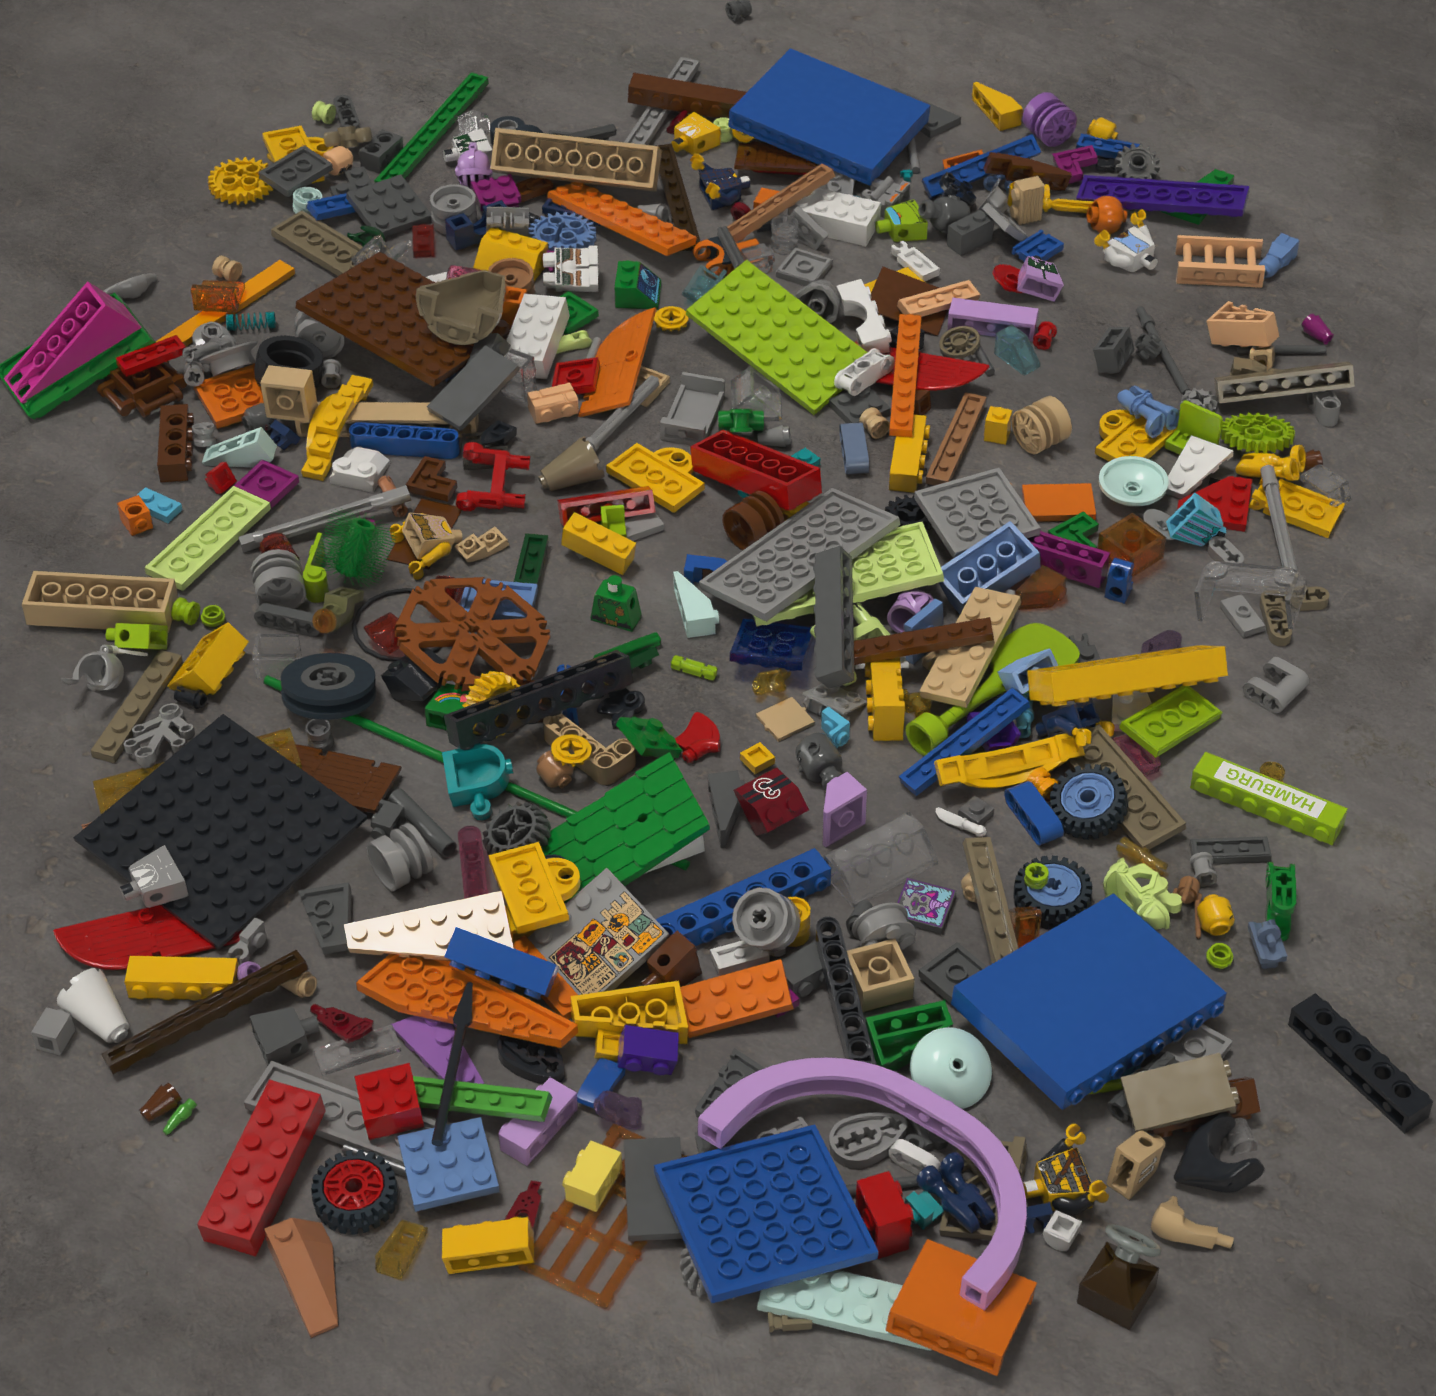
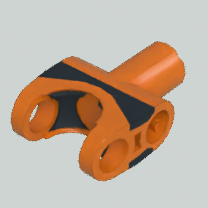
M718 236L703 240L693 248V255L697 260L710 261L704 269L709 278H725L735 269ZM756 238L736 243L744 260L761 256V249ZM706 248L704 253L698 254L699 250ZM713 267H719L716 272L710 273Z

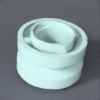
M301 187L295 190L293 193L294 213L297 214L300 211H304L313 217L307 209L308 201L322 199V193L312 187Z

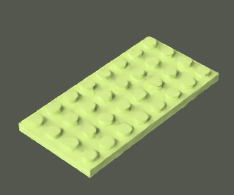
M923 522L895 528L852 559L853 603L885 597L902 591H910L914 588L930 586L944 581L942 569ZM813 588L767 622L754 616L756 626L769 625L773 622L793 619L806 614H815V593Z

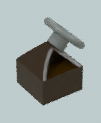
M1111 1224L1105 1228V1233L1118 1246L1109 1242L1105 1243L1079 1284L1077 1304L1130 1330L1155 1290L1159 1274V1267L1139 1258V1256L1142 1254L1149 1257H1157L1161 1254V1248L1156 1242L1139 1232L1127 1227Z

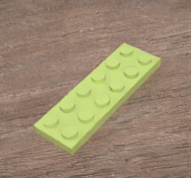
M233 486L145 566L146 574L153 578L175 579L176 588L184 591L239 539L238 537L243 536L271 510L270 502Z

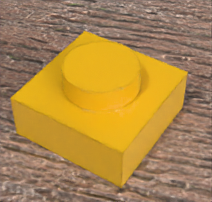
M761 742L740 752V760L754 774L775 764V756Z
M598 1029L594 1058L618 1061L619 1037L622 1032Z

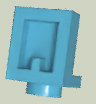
M830 707L822 711L821 728L832 739L837 748L845 745L850 739V722Z

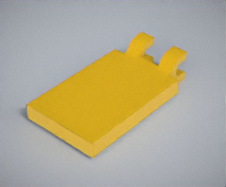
M1261 478L1258 490L1255 489L1251 498L1253 499L1249 504V508L1253 510L1264 508L1263 513L1271 516ZM1280 479L1278 481L1280 486L1279 492L1286 522L1329 538L1344 509L1345 503Z

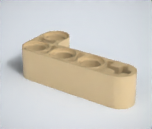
M563 714L548 716L543 719L544 738L550 746L556 738L568 734L581 736L590 743L592 748L590 760H585L583 765L578 763L575 765L597 783L610 785L635 767V747L628 739H619L605 748ZM569 747V753L574 754L573 750H571V747Z

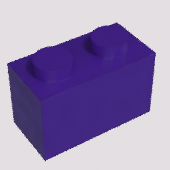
M625 1025L619 1037L617 1067L626 1068L629 1071L653 1072L656 1075H672L678 1061L679 1033Z

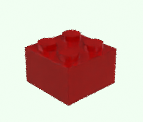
M410 1063L355 1076L363 1120L369 1140L424 1127Z
M889 1171L857 1180L856 1207L879 1251L878 1259L909 1250V1239L912 1237L910 1225L911 1221L914 1220L913 1211L909 1203H904L900 1183L897 1180H893Z

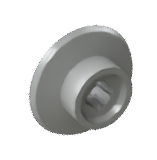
M207 322L195 329L192 341L194 345L208 343L214 337L221 338L223 335L231 334L219 323Z
M1157 509L1146 510L1143 520L1148 537L1156 542L1174 540L1170 538L1166 523L1171 516Z

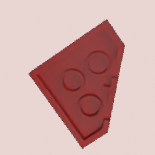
M1228 476L1195 492L1220 511L1223 527L1227 530L1245 532L1252 479ZM1192 493V494H1190V495H1188V496H1186V497L1180 499V500L1178 501L1177 510H1178L1194 493Z

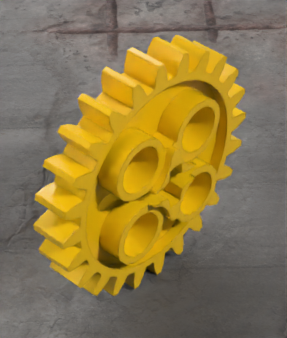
M237 157L235 161L228 159L227 164L221 162V167L215 166V171H210V176H208V187L211 195H215V199L220 198L221 202L228 200V204H231L233 201H236L237 205L242 201L248 204L249 200L255 203L256 198L262 200L263 195L268 196L269 191H273V187L259 179V171L268 167V163L263 164L262 160L255 162V158H252L250 161L247 160V157H244L243 160H239Z

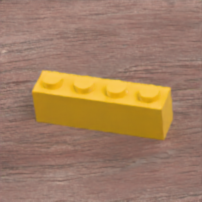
M914 415L912 437L896 436L890 468L889 490L915 493L917 485L922 484L923 470H920V468L924 469L926 455H922V453L927 454L928 440L925 439H929L930 425H926L927 416Z
M130 956L124 982L128 998L203 1000L238 981L237 968L239 966L237 958Z

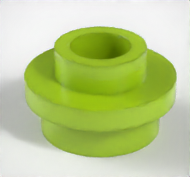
M217 605L205 607L201 614L202 623L209 627H216L225 620L224 611Z
M1216 943L1207 950L1206 960L1215 968H1226L1233 962V953L1228 945Z

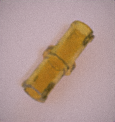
M1123 837L1119 841L1127 846L1128 849L1118 844L1116 851L1133 860L1134 865L1144 863L1158 872L1160 877L1164 875V872L1156 868V866L1167 870L1168 864L1152 855L1148 848H1141L1127 837Z

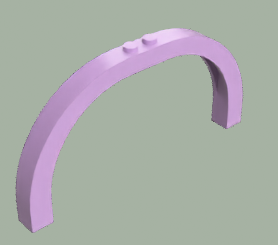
M807 1058L788 1061L764 1068L741 1079L723 1092L698 1117V1136L721 1149L751 1118L763 1110L789 1099L816 1094H838L859 1097L884 1105L958 1148L978 1167L992 1191L997 1209V1228L987 1248L962 1277L959 1296L985 1311L1008 1282L1017 1265L1023 1244L1027 1211L1024 1186L1010 1154L998 1138L975 1117L956 1106L953 1102L933 1093L929 1088L921 1086L897 1072L863 1061L843 1058Z

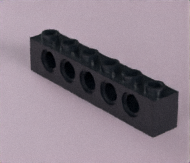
M1315 993L1291 1008L1288 1025L1404 1134L1429 1118L1433 1100L1430 1099L1429 1095L1418 1088L1406 1073L1401 1072L1393 1065L1385 1054H1381L1365 1036L1356 1031L1350 1022L1342 1018L1327 1001Z

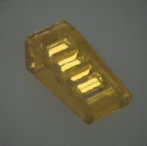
M401 1220L375 1255L376 1271L383 1275L401 1279L428 1232V1227ZM404 1233V1234H407V1235H410V1236H414V1237H413V1238H410V1237L404 1236V1235H402V1234Z

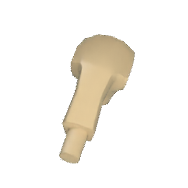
M1171 1196L1167 1202L1161 1203L1158 1206L1151 1221V1230L1160 1238L1172 1242L1187 1243L1210 1249L1213 1248L1214 1244L1226 1248H1231L1234 1238L1218 1233L1217 1227L1199 1225L1185 1218L1184 1210L1179 1207L1178 1198Z

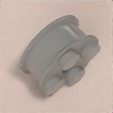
M884 903L874 906L863 912L852 926L854 937L861 941L860 947L895 938L901 951L915 942L916 930L913 924L907 922L908 912L899 903Z

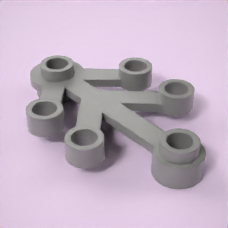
M175 703L166 704L160 708L157 718L132 728L134 738L126 740L124 748L128 754L135 753L137 764L141 765L142 768H150L155 765L157 760L156 751L164 738L171 744L173 753H176L186 745L185 739L195 736L193 725L188 724L182 719L184 714L179 705ZM171 725L179 729L181 738L170 729ZM151 740L148 746L140 747L141 744Z

